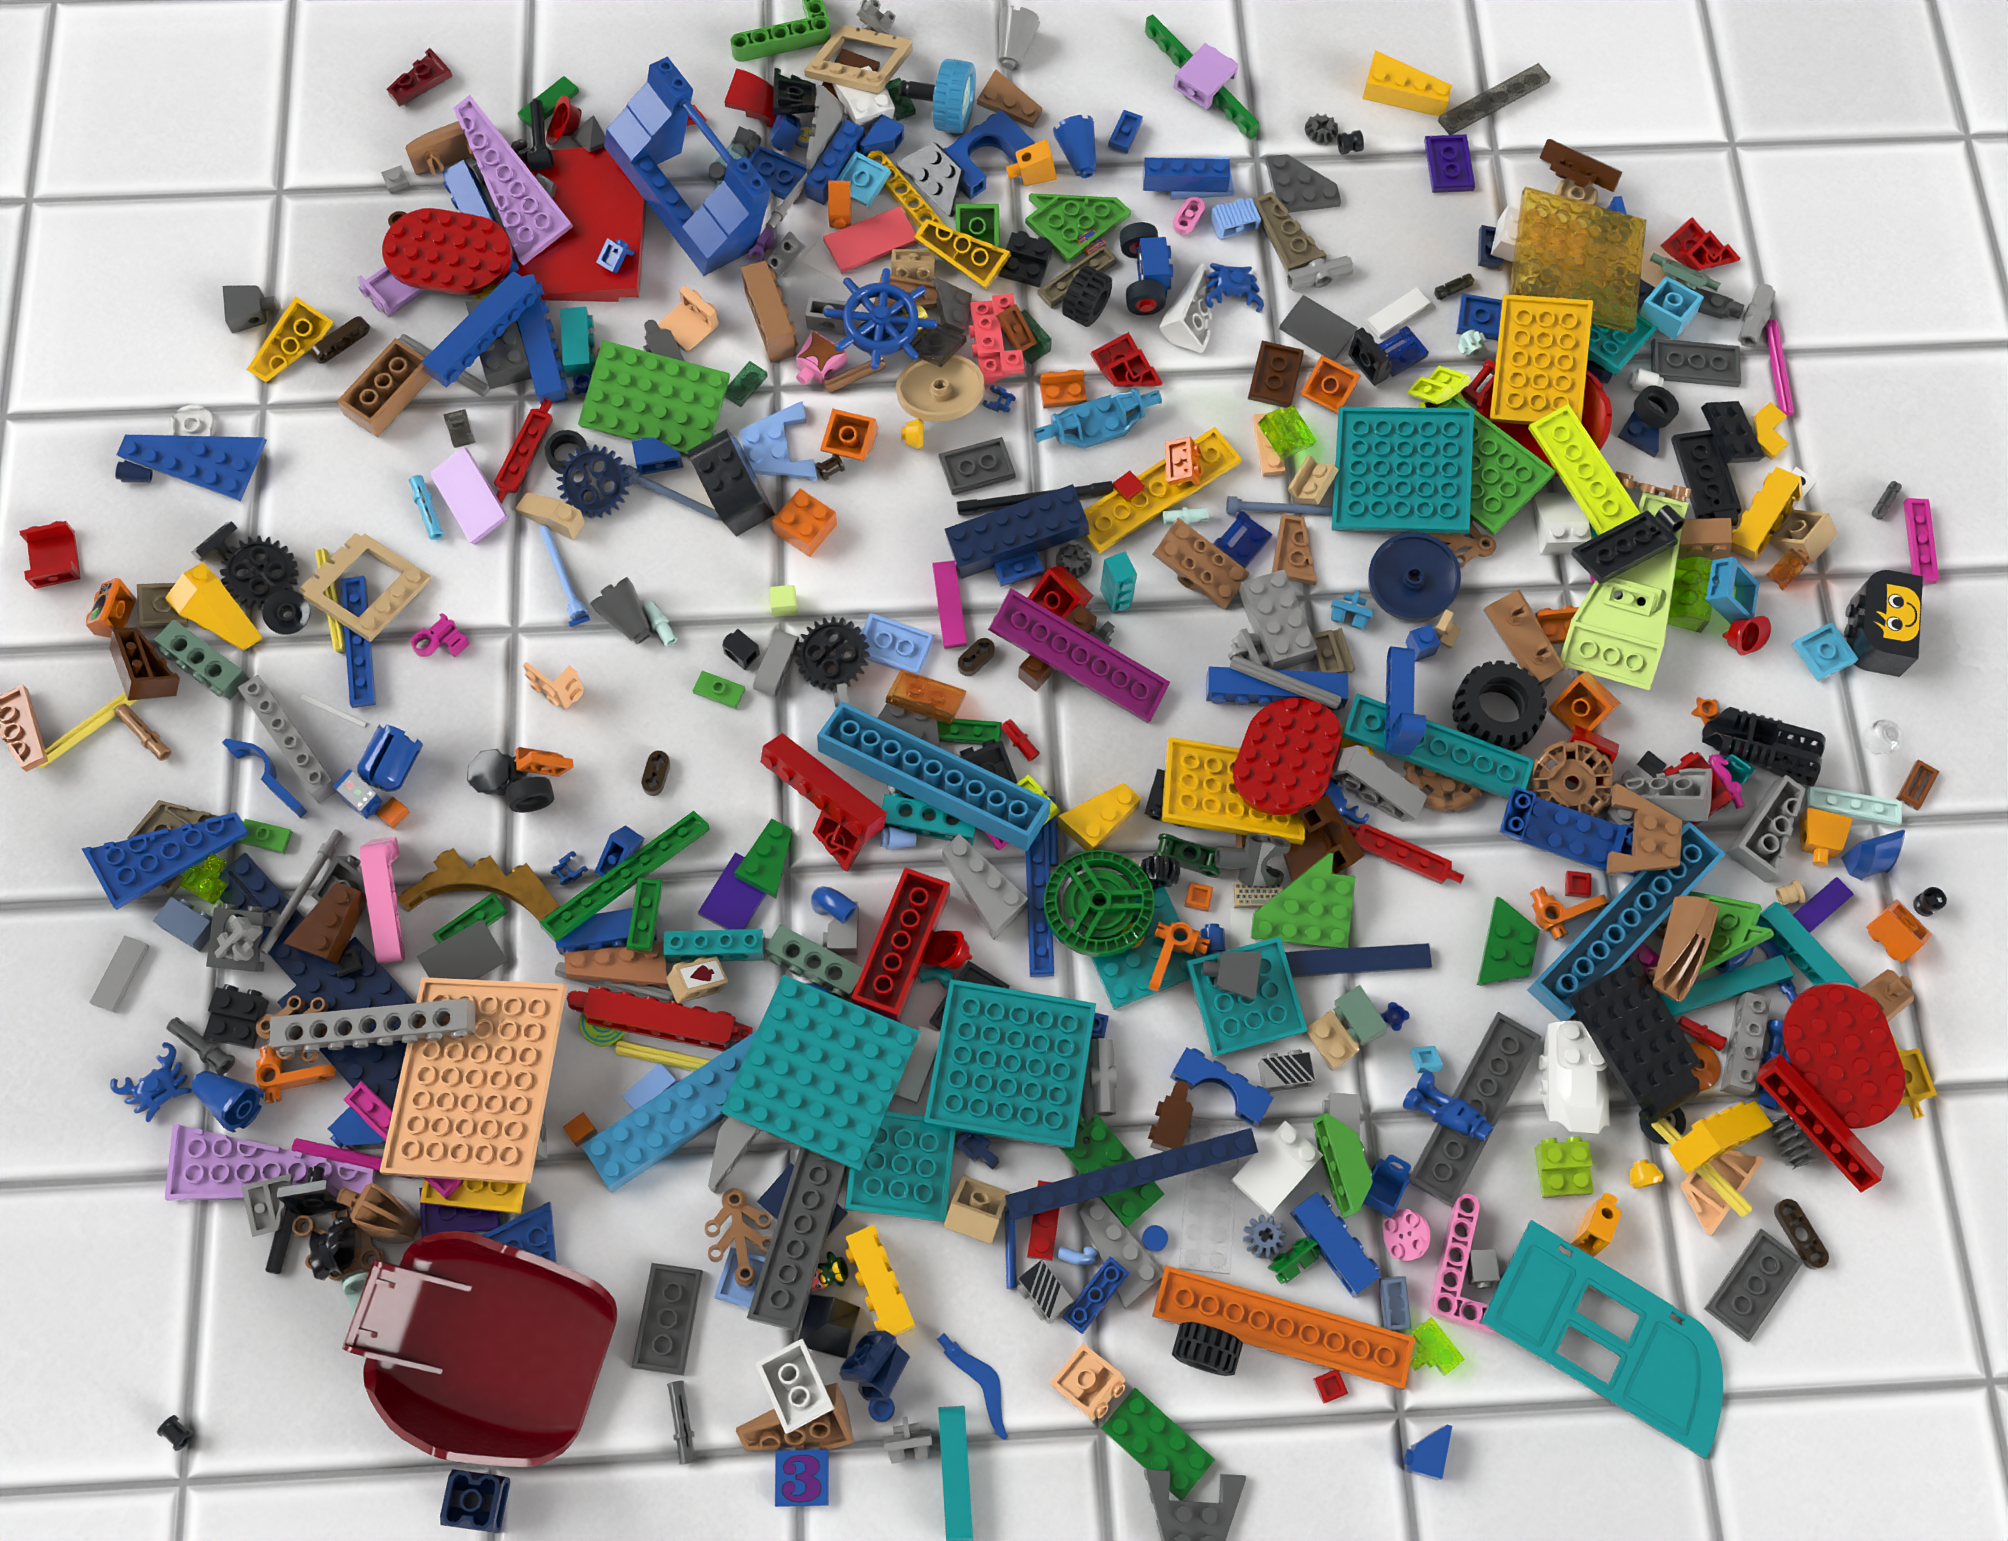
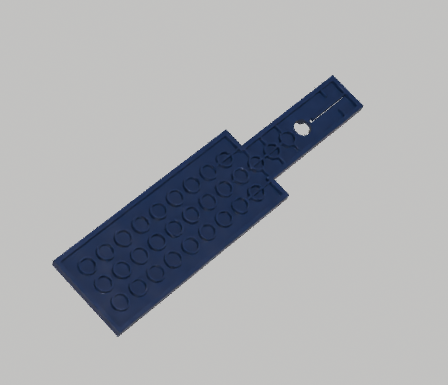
M246 852L207 883L209 888L223 903L239 905V910L247 911L248 906H263L264 913L276 910L281 915L289 902L286 896ZM297 909L268 953L296 984L277 1003L283 1009L287 1006L288 999L295 995L305 1001L303 1010L294 1012L292 1015L303 1014L311 1007L312 1000L317 997H321L328 1002L326 1012L415 1003L384 967L377 963L375 957L356 936L349 941L345 951L355 946L364 970L339 979L337 976V964L298 951L284 944V941L305 919ZM234 914L235 917H244L240 914ZM264 926L262 943L272 927ZM299 1000L294 1002V1008L298 1006ZM322 1002L317 1004V1009L322 1007ZM401 1020L395 1023L394 1031L401 1026ZM376 1022L370 1026V1033L376 1029ZM397 1040L393 1041L392 1045H377V1042L368 1043V1047L355 1048L352 1045H345L342 1050H329L328 1047L319 1048L320 1052L353 1089L360 1081L364 1082L393 1110L407 1043Z

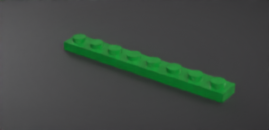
M1153 14L1146 18L1145 33L1147 37L1152 39L1159 46L1160 50L1171 58L1176 66L1182 68L1193 54ZM1222 86L1213 96L1212 103L1224 112L1226 118L1231 120L1238 127L1239 131L1251 140L1257 136L1259 122Z
M692 811L540 921L541 928L556 943L637 884L638 878H645L710 830L709 824L695 811Z

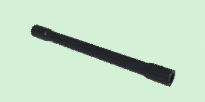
M1112 481L1077 486L1075 490L1078 498L1103 496L1113 492ZM1054 490L981 500L957 501L958 515L1005 508Z

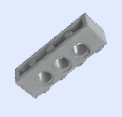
M1746 992L1737 999L1720 1091L1743 1098L1755 1091L1771 1002L1770 998Z

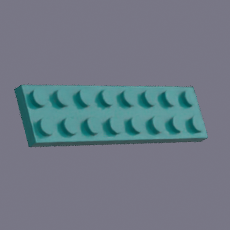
M1357 693L1342 737L1386 753V704ZM1427 719L1424 736L1411 755L1386 753L1508 800L1513 786L1526 790L1535 761L1534 759Z

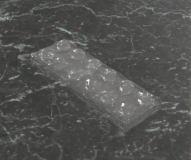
M1191 1116L1188 1145L1241 1131V1122ZM1239 1158L1186 1172L1179 1269L1231 1274L1237 1186L1231 1180L1238 1173Z

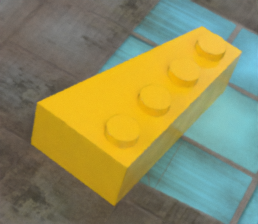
M1375 50L1362 99L1443 118L1452 85Z
M928 219L925 220L914 236L918 243L986 291L1011 256L1008 250L1001 249Z
M1743 1101L1733 1108H1726L1719 1114L1716 1112L1706 1119L1698 1120L1691 1125L1693 1129L1691 1132L1668 1149L1684 1172L1689 1174L1698 1166L1702 1167L1711 1162V1160L1717 1157L1720 1158L1733 1149H1737L1758 1138L1773 1127V1124L1756 1101L1745 1104Z
M872 1225L846 1236L849 1248L844 1250L850 1264L855 1262L858 1272L854 1273L859 1287L865 1286L868 1296L864 1297L869 1312L875 1310L878 1320L874 1321L877 1331H887L896 1337L914 1329L915 1324L903 1294L898 1287L899 1285L892 1267L889 1265L882 1243H880L876 1227Z

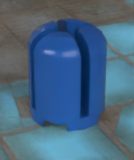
M379 724L357 765V773L364 782L372 787H380V790L385 792L397 791L403 786L423 747V743L418 739L414 743L408 736L404 735L405 731L388 724L382 728Z

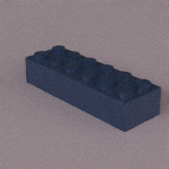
M1073 484L944 529L961 579L993 568V563L1034 551L1040 552L1090 534L1088 520Z

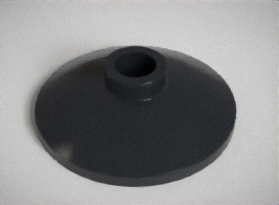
M280 590L267 598L263 605L262 617L267 627L273 632L282 635L294 634L303 629L308 623L310 606L302 594L293 590ZM288 611L292 612L291 617H289V618H285V617H284V614H285L286 612H288Z

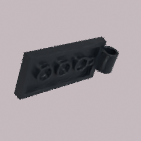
M1705 430L1673 435L1671 438L1685 486L1691 489L1689 498L1696 519H1702V516L1709 515V519L1731 518V526H1736L1738 514L1741 513L1742 508L1728 465L1712 431Z
M1665 505L1659 509L1655 517L1647 510L1573 548L1571 555L1599 584H1602L1677 545L1678 540L1672 533L1679 531L1683 527L1685 520L1670 505Z

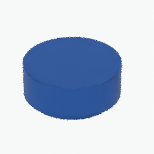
M1158 1225L1149 1226L1142 1235L1144 1247L1151 1252L1161 1251L1168 1242L1166 1230Z
M888 1397L886 1401L871 1400L868 1410L873 1420L882 1423L892 1418L895 1406L892 1399Z

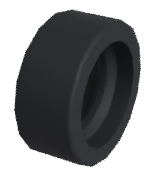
M1652 385L1643 389L1635 399L1634 410L1645 424L1654 428H1665L1678 415L1679 404L1668 390ZM1649 401L1657 404L1663 412L1656 410Z
M558 431L546 442L545 456L551 469L559 474L562 473L558 471V468L565 469L566 467L562 461H558L554 457V452L559 446L572 443L578 445L580 450L585 452L584 448L587 443L584 437L576 431Z
M545 777L524 778L512 783L506 789L509 808L514 812L526 813L537 811L549 806L555 799L551 782Z

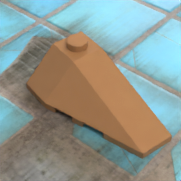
M833 1383L825 1386L834 1409L788 1434L785 1433L775 1409L737 1427L736 1433L745 1451L778 1450L781 1446H795V1450H804V1446H820V1450H829L854 1443L846 1401L838 1384Z

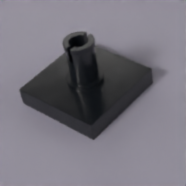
M232 521L226 522L191 553L197 559H201L210 551H215L224 561H228L225 552L233 554V551L225 541L230 534L238 529Z
M314 1166V1172L312 1167L308 1168L307 1183L281 1187L277 1191V1198L299 1216L349 1209L348 1206L337 1202L340 1191L328 1180H323L325 1169L322 1167Z

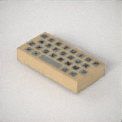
M1234 882V908L1262 907L1282 891V883L1275 886H1250L1241 882Z

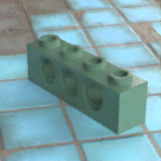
M174 619L154 639L160 646L157 650L168 659L172 656L176 659L175 664L185 672L188 669L193 672L192 676L201 684L207 682L211 685L209 689L218 697L224 695L231 700L239 691L237 687L250 680L243 670ZM187 646L184 650L180 651L182 647ZM200 659H204L201 663L197 664ZM221 671L218 676L214 677L217 672Z
M781 924L765 948L768 960L778 966L783 964L789 967V971L798 977L804 975L811 979L810 982L821 987L825 986L832 990L831 993L834 996L843 1000L845 998L851 1000L863 970L862 967ZM791 949L800 951L799 955L794 958L788 957L787 953ZM813 960L821 962V965L816 969L808 967V964ZM838 971L842 973V977L838 980H832L829 978L830 974Z

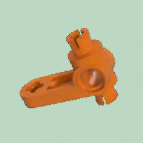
M1544 886L1540 887L1539 890L1537 888L1530 892L1535 901L1531 906L1536 914V923L1545 932L1550 931L1554 940L1569 934L1564 927L1565 924L1599 911L1609 905L1606 896L1603 894L1565 909L1561 903L1556 901L1554 895L1548 896ZM1545 911L1553 913L1555 919L1548 918Z
M1159 922L1154 937L1164 939L1165 942L1148 989L1155 992L1159 991L1173 951L1193 954L1195 950L1206 954L1210 939L1200 937V931L1192 929L1187 923L1172 922L1171 926ZM1181 933L1186 936V940L1177 941L1174 935Z
M267 1046V1050H265V1047L259 1049L261 1058L256 1061L257 1068L254 1074L259 1088L265 1093V1103H274L275 1099L276 1102L282 1101L281 1090L329 1081L336 1077L333 1065H321L285 1072L282 1059L277 1056L276 1050L270 1046ZM275 1072V1078L270 1082H266L268 1074Z

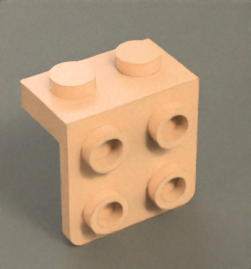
M685 285L679 290L682 303L658 323L660 330H671L676 343L685 351H690L717 328L719 324L716 308L711 303L707 304L702 300V297L696 290H691Z
M528 662L523 665L526 671L524 675L531 681L529 685L536 692L540 693L542 691L545 693L548 701L554 706L560 705L566 710L572 702H576L582 696L584 691L577 671L571 666H568L552 682Z

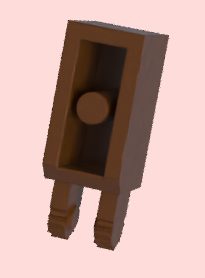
M1184 1080L1175 1083L1171 1096L1166 1095L1164 1102H1158L1155 1115L1159 1116L1157 1126L1152 1124L1148 1139L1152 1140L1151 1148L1164 1152L1182 1147L1194 1110L1191 1103L1186 1101L1189 1087Z

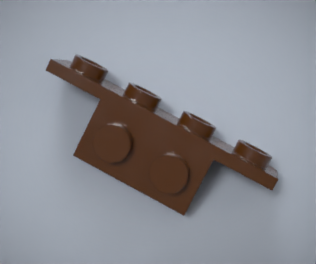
M1547 139L1540 155V159L1551 163L1550 170L1556 172V176L1574 180L1573 183L1579 187L1596 184L1614 192L1622 175V171L1553 139Z

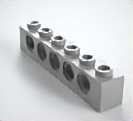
M256 675L237 687L315 800L321 803L335 794L336 791L333 788L335 783L260 676Z

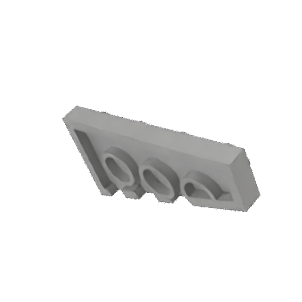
M1096 1197L1079 1211V1215L1099 1253L1102 1263L1104 1264L1109 1256H1111L1130 1272L1129 1276L1117 1290L1123 1307L1126 1309L1159 1281L1163 1276V1272L1100 1197Z

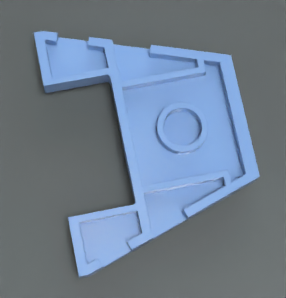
M803 401L740 430L744 452L755 474L776 476L777 474L789 476L792 479L801 477L809 478V481H817L814 459L790 462L784 426L806 423Z

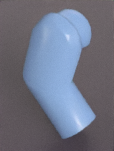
M1062 1246L1058 1253V1259L1075 1265H1092L1096 1261L1097 1251L1087 1246L1084 1248L1083 1253Z

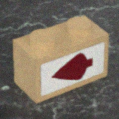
M717 956L708 959L707 957H701L688 964L680 962L672 967L673 970L666 977L677 1004L717 994L728 983Z

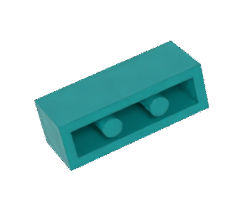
M586 306L560 309L562 358L566 377L592 375L593 366L596 363L595 353H592L591 348L595 347L594 334L590 332V328H594L593 315L588 314Z
M1126 551L1104 559L1100 591L1111 612L1116 610L1123 611L1129 608L1133 601L1137 573Z

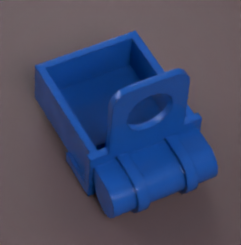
M1388 1155L1386 1160L1379 1157L1371 1169L1373 1183L1363 1204L1391 1218L1397 1209L1405 1188L1410 1182L1409 1177L1411 1174L1408 1172L1411 1169V1165L1394 1155ZM1391 1162L1399 1163L1403 1168H1398L1391 1164Z

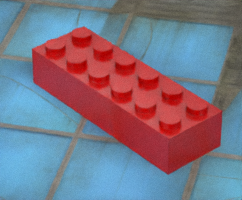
M906 867L904 868L851 996L853 1004L899 1022L949 898V882Z

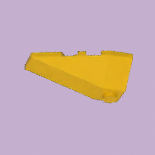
M295 296L246 370L267 383L322 340L334 324V321Z
M204 562L184 572L165 597L167 603L179 616L186 620L194 621L200 628L212 631L220 639L242 651L262 640L260 633Z

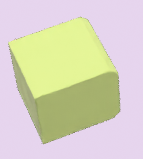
M795 586L770 587L773 617L797 615Z

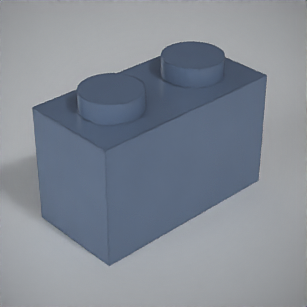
M171 897L154 918L153 922L200 952L210 939L213 918L202 910L199 914L192 910L194 906L186 900L181 899L177 901Z

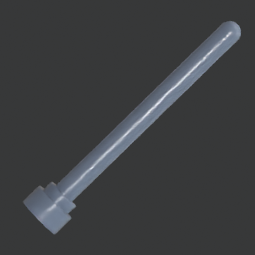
M628 465V468L623 471L631 475L625 479L631 485L639 484L715 520L721 519L715 509L641 476L637 468Z
M1228 496L1226 513L1236 515L1237 512L1241 513V510L1331 515L1333 507L1246 502L1238 499L1237 496Z

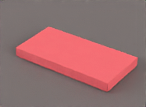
M901 206L823 236V241L841 274L892 254V249H905L918 244L914 238L916 233Z

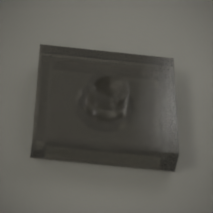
M938 324L935 329L923 328L909 344L916 350L919 358L942 367L967 342L966 335Z

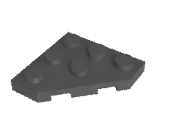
M1288 154L1266 157V166L1273 194L1289 211L1288 213L1340 207L1341 198L1335 182Z

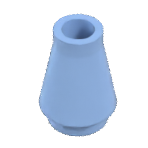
M890 826L883 828L881 831V847H886L887 850L915 847L916 845L915 832H908Z

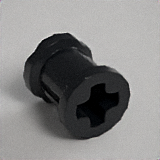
M172 1415L158 1428L157 1434L160 1437L164 1436L173 1444V1449L179 1451L193 1438L194 1432L183 1427L178 1422L179 1418L176 1415Z

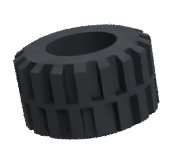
M1090 266L1083 267L1075 275L1066 291L1062 305V314L1085 327L1092 325L1099 318L1108 302L1112 290V278Z
M1183 1322L1179 1326L1172 1356L1181 1363L1216 1375L1231 1376L1235 1375L1243 1342L1236 1336L1223 1330L1200 1323Z

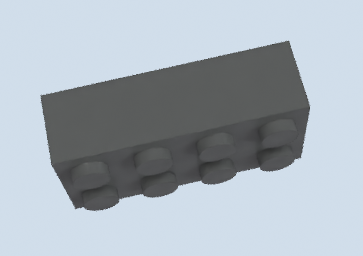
M485 298L465 302L468 314ZM516 320L505 329L503 335L497 337L490 344L489 348L479 355L490 389L532 379L519 324Z

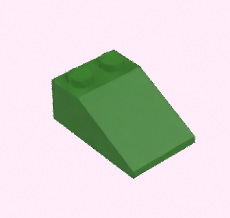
M956 204V231L999 247V204Z

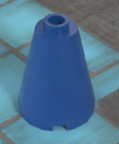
M1082 115L1068 117L1059 122L1060 126L1057 129L1055 126L1053 128L1055 139L1075 174L1081 178L1091 177L1093 172L1096 171L1094 121L1089 115H1087L1088 119L1083 118Z
M203 1071L192 1080L191 1089L222 1127L230 1132H236L234 1129L239 1127L242 1129L246 1128L255 1120L262 1106L259 1104L260 1097L264 1099V1094L256 1085L210 1071Z

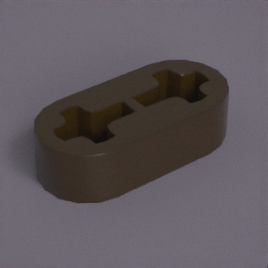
M980 638L959 657L958 671L962 675H974L992 659L995 652L992 640ZM980 647H988V653L986 651H983L980 655H978L980 653ZM973 660L972 668L969 666L964 668V662L969 663Z
M654 751L650 754L643 773L641 784L644 792L650 796L659 795L663 791L668 776L670 760L663 751ZM662 758L664 764H660L658 770H656L654 761ZM654 776H656L658 785L650 788L647 783H652Z

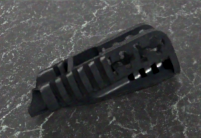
M1734 707L1726 708L1716 719L1705 724L1702 730V742L1719 751V755L1726 757L1731 754L1735 755L1742 761H1747L1780 777L1787 775L1797 783L1814 787L1821 770V757L1826 743V738L1822 733L1783 723L1779 719L1775 721L1772 717L1757 716L1753 712L1751 714L1745 710L1741 712L1738 708ZM1789 735H1793L1792 739H1789L1787 737ZM1813 741L1818 742L1816 745H1812Z

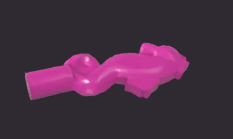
M1719 754L1709 755L1707 763L1710 764V767L1735 798L1733 800L1735 808L1740 809L1744 807L1745 804L1740 795L1742 791L1741 784L1736 781L1732 782L1730 772L1722 766L1728 765L1729 761L1723 759V756Z

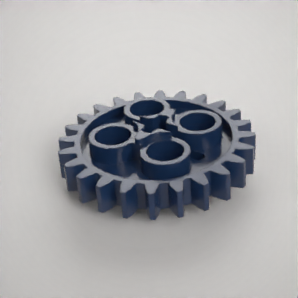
M594 444L592 451L587 445L584 448L585 452L576 448V456L569 453L568 455L571 460L569 462L566 460L562 461L566 466L565 469L558 468V471L563 474V477L556 478V480L563 484L557 487L558 490L564 491L560 498L568 499L567 504L574 505L573 507L579 510L581 509L583 517L589 512L591 519H594L595 513L600 518H603L604 511L611 516L612 507L620 510L617 503H626L622 495L630 494L625 490V487L631 486V483L625 481V479L631 475L623 472L628 466L626 464L619 465L623 459L620 456L614 459L616 452L613 450L607 454L608 449L605 446L601 451H599V447ZM603 461L604 469L601 472H595V463ZM584 464H588L592 476L599 479L596 481V484L604 496L603 500L599 498L596 488L590 484L592 479L587 473ZM578 471H583V480L580 482H575V473ZM609 481L614 482L613 491L605 492L604 485ZM592 491L594 493L593 500L588 503L585 502V493Z

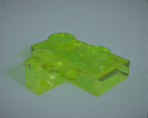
M211 854L201 869L194 866L186 873L180 886L207 902L215 904L228 885L218 879L227 862Z
M1432 1317L1410 1333L1419 1344L1415 1348L1418 1355L1410 1362V1366L1414 1371L1421 1368L1424 1364H1427L1429 1368L1435 1365L1442 1375L1445 1376L1465 1360Z

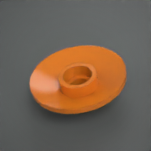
M1695 1042L1689 1043L1702 1064L1701 1069L1695 1066L1691 1069L1694 1077L1699 1079L1700 1091L1707 1090L1714 1086L1720 1077V1061L1714 1051L1706 1045Z

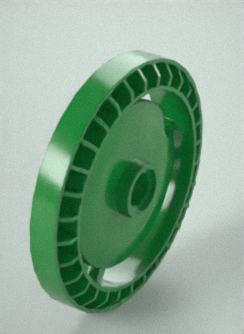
M1091 850L1076 854L1066 859L1055 869L1046 885L1044 913L1049 928L1063 945L1082 955L1109 957L1127 951L1144 937L1153 919L1155 907L1154 892L1147 875L1139 865L1119 853L1107 850ZM1101 867L1115 870L1127 877L1137 890H1132L1127 881L1114 872L1099 869L1091 870L1090 868ZM1079 871H1084V873L1080 875L1076 874ZM1070 877L1072 881L1067 886L1063 896V911L1066 919L1071 918L1075 921L1072 929L1064 923L1057 907V897L1060 889ZM1135 898H1140L1141 903H1136ZM1101 900L1105 904L1103 906H1096L1093 902ZM1135 911H1141L1134 925L1120 936L1105 940L1090 939L1109 938L1119 934L1130 924Z

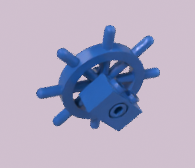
M888 268L882 270L881 283H872L861 288L850 278H845L843 283L852 295L847 300L844 310L830 308L824 310V316L843 319L847 337L835 345V350L841 352L851 344H854L857 348L871 356V368L873 370L879 368L881 355L893 354L902 349L912 360L918 359V353L909 344L915 337L917 328L935 329L938 326L936 320L918 318V310L914 300L926 292L925 286L921 285L908 294L900 287L889 284L891 271ZM879 297L878 306H875L870 301V298ZM888 298L897 301L892 306L887 308ZM860 304H862L868 310L869 313L858 312L855 310ZM905 308L908 317L900 316L897 312ZM852 320L865 322L856 329Z

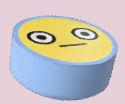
M802 126V133L796 140V143L800 147L808 148L809 138L812 136V127Z

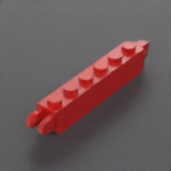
M589 987L588 992L570 991L566 998L569 1008L583 1013L586 1022L590 1025L719 1051H726L730 1048L731 1044L739 1043L753 1032L752 1027L736 1022V1017L725 1011L714 1013L700 1006L689 1008L681 1003L677 1004L675 1001L665 1003L651 996L640 998L635 997L630 992H611L610 989L605 987H596V989Z

